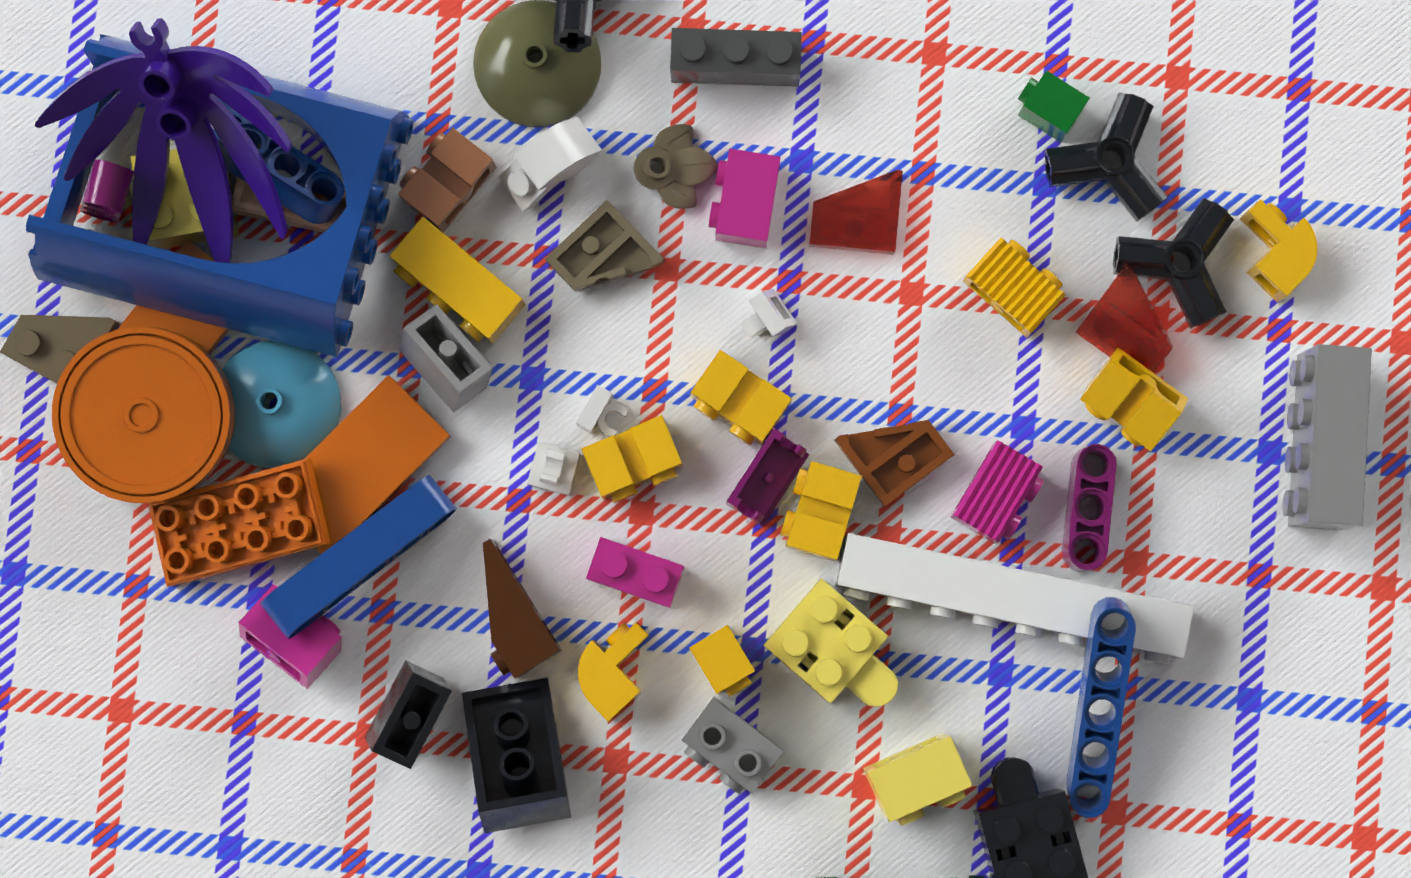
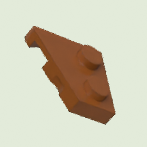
M929 420L850 435H840L834 440L883 507L887 506L955 455Z

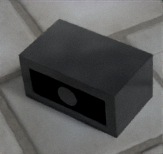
M405 660L365 735L371 751L411 769L452 692L445 679Z

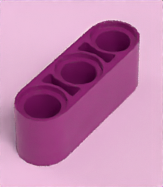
M95 159L80 212L101 220L118 223L134 171L112 162Z
M1091 444L1078 451L1072 459L1070 468L1062 556L1066 565L1078 572L1090 571L1100 567L1106 560L1108 553L1117 465L1113 452L1107 446L1101 444ZM1087 454H1095L1102 459L1104 469L1100 476L1094 477L1085 471L1083 461ZM1088 496L1097 501L1099 514L1095 520L1085 519L1080 514L1079 503L1083 497ZM1082 539L1089 541L1095 549L1094 559L1088 564L1081 563L1074 554L1076 543Z

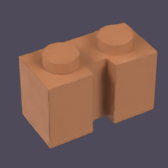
M453 127L446 135L440 133L436 136L426 151L431 158L422 169L413 166L404 175L399 184L402 189L398 193L406 205L420 216L426 218L443 233L497 168L490 156Z

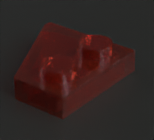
M903 170L889 172L813 201L809 247L894 255Z
M1127 263L1075 332L1109 357L1117 347L1153 373L1173 348V344L1133 268Z

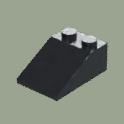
M548 677L462 693L478 813L484 833L572 818Z

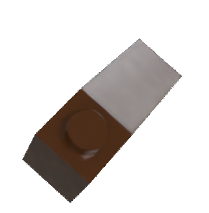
M490 538L483 542L491 641L496 648L491 653V656L504 676L511 672L514 679H517L563 650L496 542Z

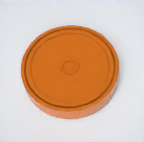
M156 327L118 329L103 334L86 344L74 355L63 370L57 382L52 402L54 437L59 451L70 469L80 480L95 491L107 497L130 503H152L167 500L188 492L201 484L213 473L224 458L229 448L235 425V406L232 390L224 371L214 357L189 337L168 329Z

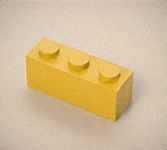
M424 217L417 222L389 255L398 265L393 270L398 277L412 288L417 283L431 292L426 299L433 306L437 304L445 314L452 310L461 317L463 322L459 327L478 343L485 337L493 344L526 306L519 295Z

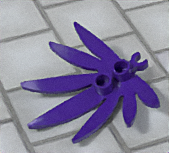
M162 18L156 19L151 27L154 36L145 32L141 21L135 22L130 29L129 37L132 44L140 51H143V53L131 54L111 60L84 74L58 95L35 122V127L37 128L49 125L90 107L116 89H120L100 110L76 147L64 174V180L70 181L109 146L126 125L139 103L145 105L146 108L137 144L133 180L132 226L134 242L147 245L158 218L168 177L171 139L175 140L185 179L214 261L232 263L233 209L230 185L224 159L211 125L265 210L279 237L284 239L288 231L276 187L263 158L242 125L222 102L215 97L217 96L269 136L286 153H289L292 143L283 128L255 97L242 88L245 87L270 97L274 91L272 85L255 68L228 52L204 46H186L170 49L166 41L169 36V28Z

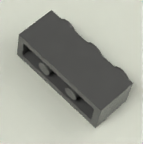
M672 28L671 83L799 87L802 32Z

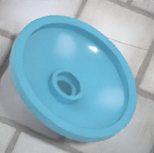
M273 340L263 341L241 350L222 368L230 384L235 406V425L228 449L241 460L265 469L303 460L338 426L341 414L340 389L330 367L313 351ZM269 394H275L278 399L277 405L273 409H266L264 407V399Z

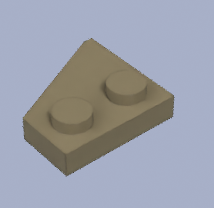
M606 200L545 258V261L574 292H578L659 267L665 262V259Z
M20 315L0 353L57 384L63 370L74 355L92 340L116 330L119 322L108 317Z

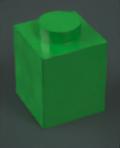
M1046 70L1039 81L1031 77L1021 92L1018 100L1023 102L1024 105L1018 116L1061 143L1090 97Z

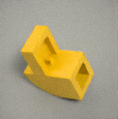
M1260 199L1239 219L1270 249L1246 273L1278 303L1286 298L1311 272L1317 257V240L1314 230L1305 218H1302L1290 228L1285 223L1287 221L1285 214L1272 203L1265 204Z
M625 622L606 639L607 643L611 646L606 651L595 640H591L584 649L579 661L578 679L581 690L586 699L607 722L613 719L641 692L639 687L618 666L650 636L637 622L631 628Z

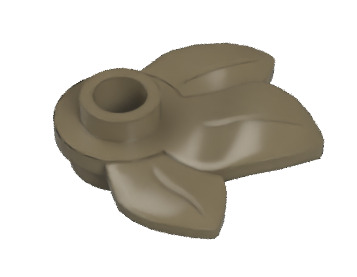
M676 124L660 131L655 138L653 147H648L641 151L636 157L633 166L635 177L642 186L651 190H657L667 205L678 209L695 207L697 197L693 186L709 180L718 169V163L711 154L699 147H692L693 127L685 124ZM650 161L659 162L663 168L662 173H654L650 169Z

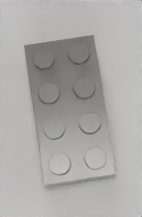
M1318 344L1298 354L1297 360H1293L1291 363L1289 380L1290 385L1296 387L1295 404L1291 403L1289 405L1287 426L1288 429L1293 430L1292 447L1287 448L1285 455V471L1291 473L1290 490H1285L1282 503L1283 515L1289 516L1288 527L1344 530L1363 526L1372 348Z

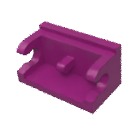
M773 428L727 499L726 504L763 527L810 454L806 452L807 450L803 446L793 443L786 438L785 434Z

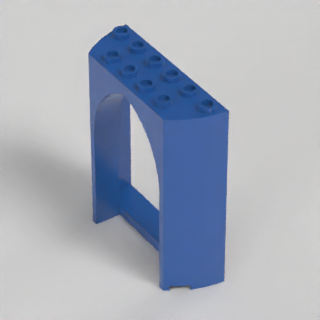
M100 34L99 41L87 40L83 49L93 65L92 70L111 60L131 54L143 53L131 41ZM264 75L263 77L274 89L270 97L242 87L269 112L275 113L300 126L327 150L342 174L347 207L324 233L298 250L265 261L221 263L73 226L94 160L70 181L64 180V174L84 133L100 110L117 93L116 89L102 100L77 113L44 217L41 218L29 214L26 222V232L35 234L34 247L28 253L31 267L38 280L338 357L340 347H347L351 339L353 321H349L353 304L359 306L364 295L366 282L361 280L365 264L371 265L376 255L378 241L373 239L377 224L383 225L386 221L390 200L385 199L389 184H396L398 181L402 160L397 157L401 144L407 145L410 141L413 119H409V115L404 111Z

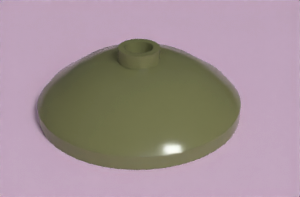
M531 0L520 2L504 9L485 26L475 47L473 68L481 95L497 114L521 126L548 127L572 118L588 104L599 83L601 55L593 31L591 46L582 49L581 53L565 52L560 46L554 45L555 2ZM533 50L543 53L542 59L537 63H532L527 59L528 54Z

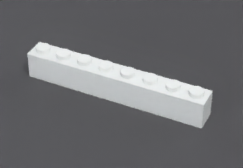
M848 533L845 538L836 586L845 588L843 594L845 597L869 601L870 594L888 597L886 603L888 606L912 610L913 603L930 606V615L955 619L956 612L973 615V624L998 629L999 621L1016 624L1015 633L1041 638L1042 630L1059 633L1058 642L1084 647L1085 639L1088 637L1090 617L1094 605L1106 597H1116L1128 605L1135 620L1136 632L1133 649L1144 651V660L1170 665L1171 658H1185L1195 607ZM1111 613L1103 619L1102 627L1108 630H1115L1123 624L1125 617L1118 613Z

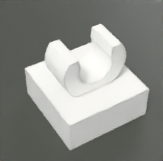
M774 289L761 291L749 300L756 313L741 323L751 338L755 335L759 336L766 330H769L773 337L782 335L798 324Z
M597 385L576 424L591 434L599 426L601 432L606 436H615L617 431L606 424L607 415L616 412L623 417H627L628 411L621 404L611 403L614 397L613 393Z
M538 442L527 485L570 496L581 454Z

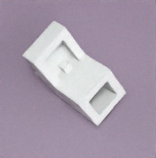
M576 116L555 124L525 144L513 155L516 160L498 178L520 208L526 211L533 208L557 183L577 176L602 149Z

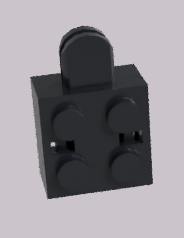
M1006 757L998 761L991 772V781L997 804L973 810L991 878H1088L1065 791L1057 788L1039 793L1033 768L1027 761L1016 757ZM996 850L1000 851L1002 860L998 861Z

